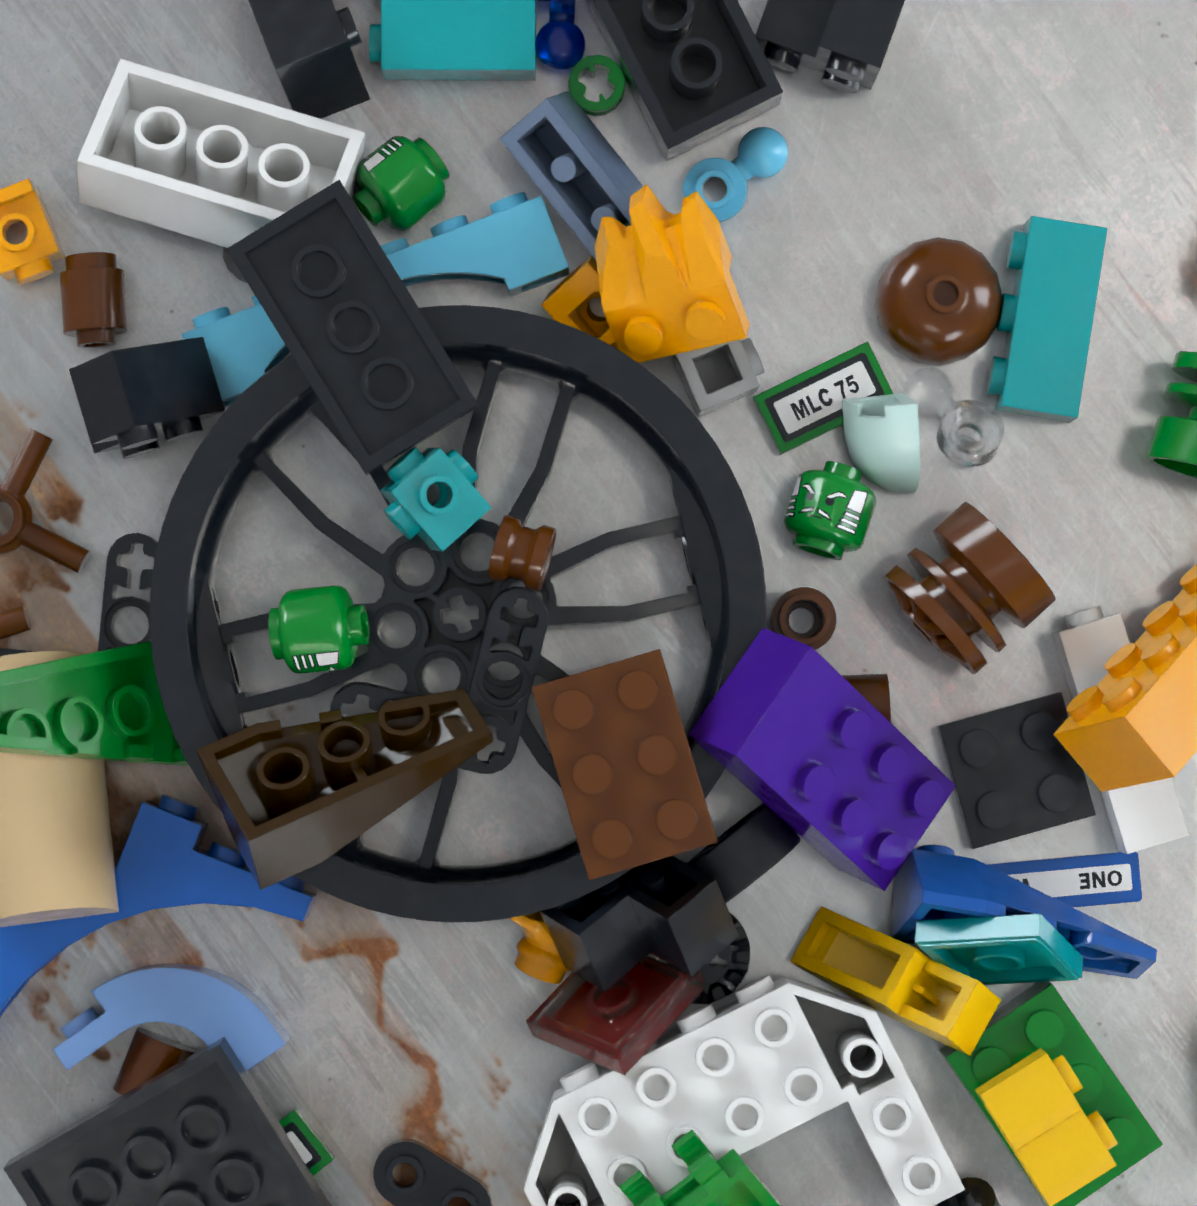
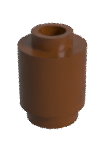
M88 252L66 256V271L60 273L63 334L77 337V346L82 348L115 345V335L128 331L124 270L117 268L116 254Z
M799 587L784 593L775 601L769 615V626L771 631L809 645L816 650L826 644L832 637L836 627V612L832 602L825 594L814 588ZM795 609H805L812 616V626L806 633H797L789 625V616Z

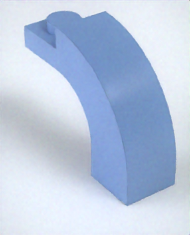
M172 963L156 964L130 970L93 989L91 992L105 1013L99 1017L94 1008L90 1007L60 1029L67 1040L55 1047L53 1051L66 1070H69L125 1030L143 1023L165 1022L188 1029L203 1040L207 1046L225 1037L245 1070L248 1071L283 1047L291 1038L267 1005L241 983L208 968Z

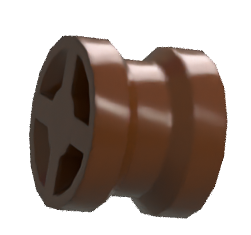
M505 515L494 543L488 569V578L503 581L508 577L522 580L527 589L539 592L549 568L557 529L542 525L537 529L528 528L521 524L519 518Z

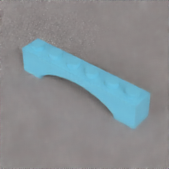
M525 192L508 196L491 204L492 215L469 223L466 215L443 221L430 229L433 235L432 238L409 246L407 239L402 238L381 245V248L405 286L441 280L484 281L505 285L510 297L569 275L568 263L542 196L528 200ZM255 295L252 297L255 306L232 315L228 307L209 311L192 320L195 329L182 334L183 340L198 337L204 338L224 408L232 405L247 388L280 363L290 352Z

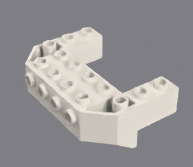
M770 975L758 978L734 992L738 1000L714 1011L711 1004H708L678 1019L676 1023L679 1029L658 1040L655 1039L625 1072L609 1065L597 1069L593 1062L562 1077L560 1082L563 1087L553 1093L524 1184V1192L531 1206H634L619 1186L639 1170L648 1178L660 1195L672 1189L691 1174L687 1169L686 1163L672 1147L675 1142L691 1130H694L714 1157L719 1160L732 1149L741 1155L847 1102L898 1206H934L965 1190L877 1012L868 1004L784 976L772 981Z

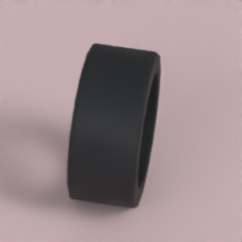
M763 803L717 838L718 842L705 847L687 864L714 878L718 883L725 903H727L791 852L800 843V837L783 819Z

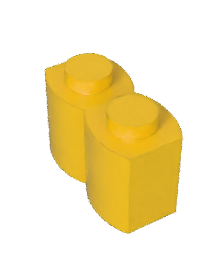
M1040 1048L974 1090L1042 1199L1048 1206H1053L1117 1166L1108 1150L1118 1143L1097 1110L1088 1116L1083 1112L1073 1095L1083 1089V1086L1064 1056L1060 1055L1056 1059L1051 1060L1049 1055Z

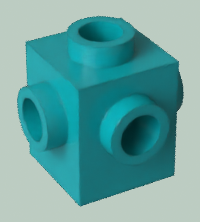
M416 446L389 467L386 473L392 480L380 490L391 503L384 509V513L395 527L409 540L418 534L431 550L442 552L492 508L472 485L479 478L477 473L454 449L445 454L441 448H427L421 453ZM431 484L436 491V497L432 504L428 502L426 496Z

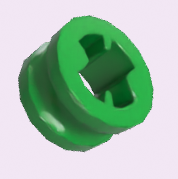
M602 55L587 56L578 61L570 72L568 80L569 93L587 115L595 117L607 115L616 110L623 100L625 92L624 73L620 66L609 57ZM594 70L608 73L607 85L614 90L612 95L606 100L603 94H600L599 102L586 99V86L579 82L587 72L593 78Z

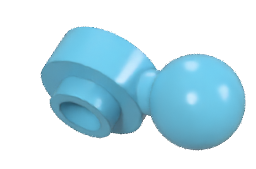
M758 127L750 130L741 139L738 147V157L730 162L722 158H708L698 162L689 170L683 185L684 198L697 191L719 222L733 218L741 211L748 195L747 181L753 176L758 178L772 177L784 168L789 153L786 140L778 131L772 128ZM713 177L723 179L727 186L726 195L718 202L708 201L703 194L705 182Z

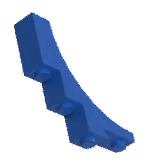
M162 794L159 804L150 800L141 803L116 866L115 877L119 912L0 927V1018L34 975L71 944L109 923L152 909L202 903L255 907L304 921L310 914L317 894L304 889L306 882L294 875L261 890L248 866H245V860L239 850L212 841L209 851L200 848L208 823L195 818L198 807L172 796Z

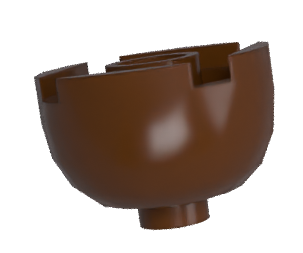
M936 237L914 242L892 258L878 281L874 307L881 329L896 351L917 363L943 366L965 360L986 345L998 326L1003 295L997 272L981 252L963 241Z

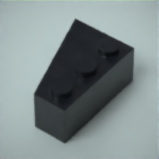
M248 0L293 111L322 119L370 100L351 47L361 44L362 41L348 7L336 11L332 0Z

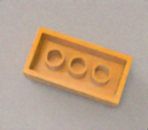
M1197 565L1192 567L1181 578L1179 584L1183 589L1173 601L1163 603L1145 618L1142 626L1146 631L1135 643L1122 647L1109 658L1104 666L1108 673L1097 686L1094 685L1085 689L1069 703L1066 711L1070 716L1053 734L1101 792L1175 777L1197 752Z

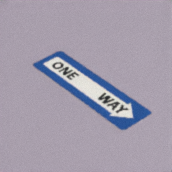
M1117 852L987 864L1073 908L1139 902L1142 899L1137 852L1130 854Z

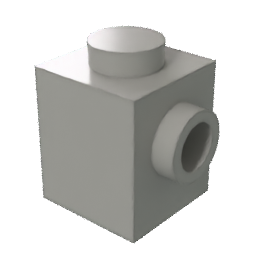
M750 338L679 353L673 356V362L698 417L755 393L760 387L756 376L764 373L763 365Z

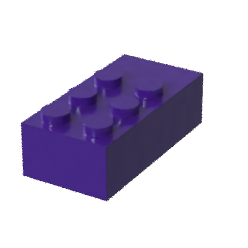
M765 628L761 629L688 734L836 869L883 891L887 889L956 787L948 777L811 646Z

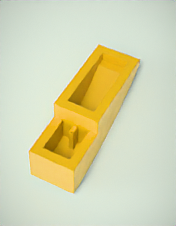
M822 906L790 960L795 966L860 1002L868 1004L879 1012L968 1056H971L1001 1001L979 980L929 959L913 946Z

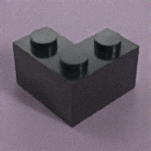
M768 0L755 36L769 64L792 72H797L799 65L822 72L821 81L825 84L849 93H857L859 86L871 90L881 69L905 0Z
M203 337L112 350L69 369L94 454L120 449L123 459L141 456L160 449L159 437L165 436L166 442L196 435L204 431L201 420L225 411Z
M674 856L636 866L597 890L562 905L541 911V915L565 968L602 991H606L615 982L623 978L650 953H654L693 976L739 937L717 881Z

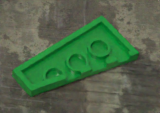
M151 641L0 671V752L179 766L189 765L173 734L163 706L154 669Z

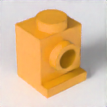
M28 178L0 189V276L7 281L16 277L18 284H26L50 275L54 272L52 263L66 256L39 188ZM17 222L25 223L28 228L26 239L20 244H10L6 237L8 228Z
M590 255L549 292L541 306L555 321L572 326L618 349L606 317L595 315L590 308V300L595 297H601L597 262Z

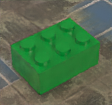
M1037 982L994 1012L971 1056L947 1045L941 1048L939 1052L1045 1206L1048 1205L1038 1193L974 1089L1040 1048L1049 1055L1051 1060L1056 1059L1060 1055L1064 1056L1083 1086V1089L1073 1094L1083 1112L1088 1116L1097 1110L1118 1143L1108 1150L1117 1166L1053 1205L1075 1206L1158 1149L1163 1143L1054 985L1050 982Z

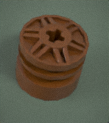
M964 502L933 530L939 546L947 556L940 564L925 552L914 548L907 554V557L923 578L919 583L898 565L894 566L883 578L894 592L901 606L900 610L916 630L939 653L959 662L969 672L976 674L987 664V661L971 640L973 636L976 635L995 652H1000L1006 646V643L999 629L992 621L998 613L1015 625L1026 628L1056 598L1042 576L1016 546L981 512L969 503Z

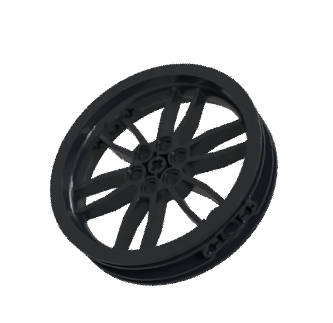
M471 305L419 308L454 366H479L485 372L476 401L479 407L473 410L462 448V457L470 464L477 475L479 452L499 380L506 370L515 371L558 385L560 392L536 467L508 514L509 516L519 518L523 526H525L551 475L572 401L580 396L594 403L625 426L644 444L668 474L678 516L607 532L552 556L540 591L548 611V626L631 622L700 605L709 643V652L701 688L684 730L706 799L724 772L725 767L688 734L761 629H767V594L759 541L742 490L729 464L702 423L676 394L641 364L604 341L572 326L521 311ZM292 354L267 371L247 388L220 417L196 450L180 479L165 516L155 553L151 578L150 638L157 685L173 734L187 763L220 811L221 809L199 760L197 749L247 728L245 713L318 696L391 663L397 664L406 674L407 684L403 691L422 696L434 694L428 689L424 680L425 670L428 665L436 659L448 658L454 661L461 674L460 683L455 690L464 688L468 694L489 607L494 597L502 590L510 588L516 583L523 582L512 577H508L503 581L488 578V569L473 571L463 564L461 550L468 539L482 535L491 538L495 542L500 526L491 521L477 520L443 552L431 550L419 535L416 534L411 540L404 535L401 536L383 554L331 521L274 463L272 452L309 417L319 419L354 457ZM383 466L370 473L379 491L392 480ZM261 473L265 474L315 528L383 577L385 586L381 598L375 603L354 604V606L364 605L369 622V642L367 646L369 651L356 657L350 668L328 671L308 682L250 697L249 692H242L239 672L231 644L237 643L236 637L267 631L269 613L223 624L214 586V576L221 545L236 506L255 474ZM476 480L472 485H473V486L475 487V489L477 490V480ZM382 494L384 500L386 501L387 505L389 506L391 503H390V502L385 498V496ZM672 533L674 539H681L691 586L686 587L687 593L628 606H557L555 590L551 582L553 578L614 548ZM410 551H426L434 560L435 569L433 576L427 583L421 586L407 585L399 574L400 561ZM457 597H462L467 606H477L479 609V618L470 620L472 629L465 633H459V629L455 624H445L443 621V611L452 610L449 601ZM502 607L500 618L505 619L509 623L506 643L518 647L523 654V658L527 659L531 646L519 647L517 642L522 626H534L537 615L529 618H517L511 615L506 607ZM403 611L408 613L416 625L414 639L403 648L389 647L381 637L380 627L383 620L393 612ZM494 637L491 641L490 650L504 642ZM540 654L535 676L539 675L548 682L570 676ZM487 669L483 680L485 690L493 693L496 698L510 697L520 687L521 674L519 673L512 680L502 681L493 677ZM526 712L520 736L538 764L561 787L552 755ZM455 768L442 777L419 859L410 861L364 846L363 834H361L322 863L299 872L294 876L343 901L397 917L435 922H482L528 915L562 905L607 885L632 868L589 880L576 838L544 852L516 860L483 865H440L437 853L459 783L460 769Z

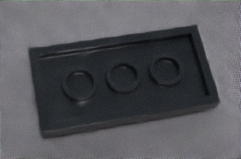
M340 180L227 248L230 256L366 475L379 469L479 407Z

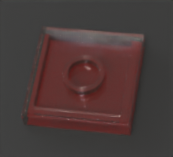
M650 953L606 991L600 990L572 972L526 1020V1023L533 1037L626 1075L706 988V984L700 971L691 976L654 953Z

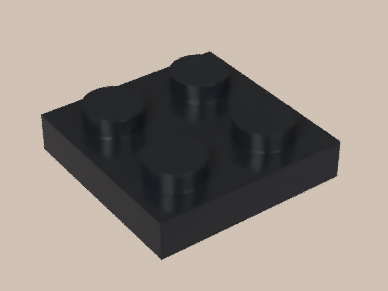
M1062 692L937 726L950 777L956 785L954 791L971 849L1096 815L1084 770L1053 735L1068 718Z

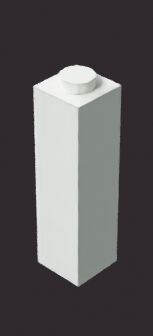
M1101 606L1093 607L1064 616L1067 629L1051 633L1072 700L1085 689L1094 685L1097 686L1108 673L1104 666L1109 658L1122 647L1130 644L1121 613L1104 617ZM1172 778L1105 792L1100 791L1118 852L1130 854L1189 836Z

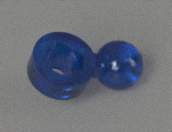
M537 0V2H550L549 22L539 30L535 40V50L538 58L544 65L554 70H567L574 67L582 59L586 48L584 34L574 23L576 0Z

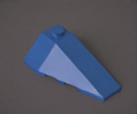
M923 845L913 849L895 875L890 937L901 942L917 945L915 943L916 921L1041 914L1083 956V971L1137 979L1156 962L1157 949L974 858L955 856L954 850L949 847Z

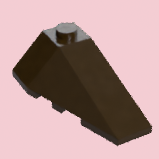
M464 688L386 701L378 712L344 718L342 717L341 709L319 713L320 721L289 727L282 728L280 719L256 723L197 749L199 760L232 838L260 889L262 890L322 863L492 743V732Z

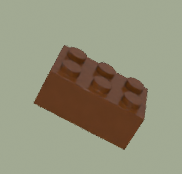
M660 649L531 687L589 880L718 842Z

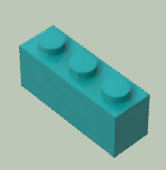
M1031 216L1024 224L1023 232L1013 230L1008 249L1007 268L1017 270L1013 294L1003 293L1000 319L997 326V331L1007 332L1003 357L993 356L987 383V394L997 395L995 411L1068 423L1078 418L1108 228Z

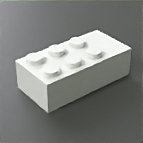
M120 59L77 159L79 203L229 248L338 180L341 181L350 198L353 199L352 196L357 189V168L364 156L365 132Z

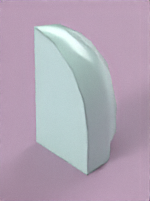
M905 393L843 399L844 438L852 463L862 472L866 480L887 491L895 493L916 492L921 465L918 404Z

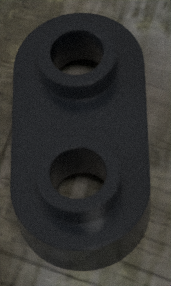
M400 1139L388 1144L381 1151L375 1162L373 1171L375 1186L379 1193L395 1206H447L448 1202L455 1197L467 1199L471 1206H492L490 1192L480 1179L417 1140ZM400 1163L413 1165L417 1171L416 1181L410 1185L398 1183L393 1175L395 1166Z

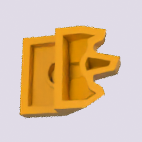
M646 184L630 196L629 214L631 226L623 225L614 217H602L595 241L601 304L618 350L640 363L747 338L750 324L729 271L732 260L731 252L719 220L697 191L683 198L681 212L674 215L666 211Z

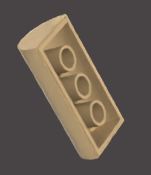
M39 651L0 656V671L79 656L84 653ZM0 752V927L119 912L104 760Z

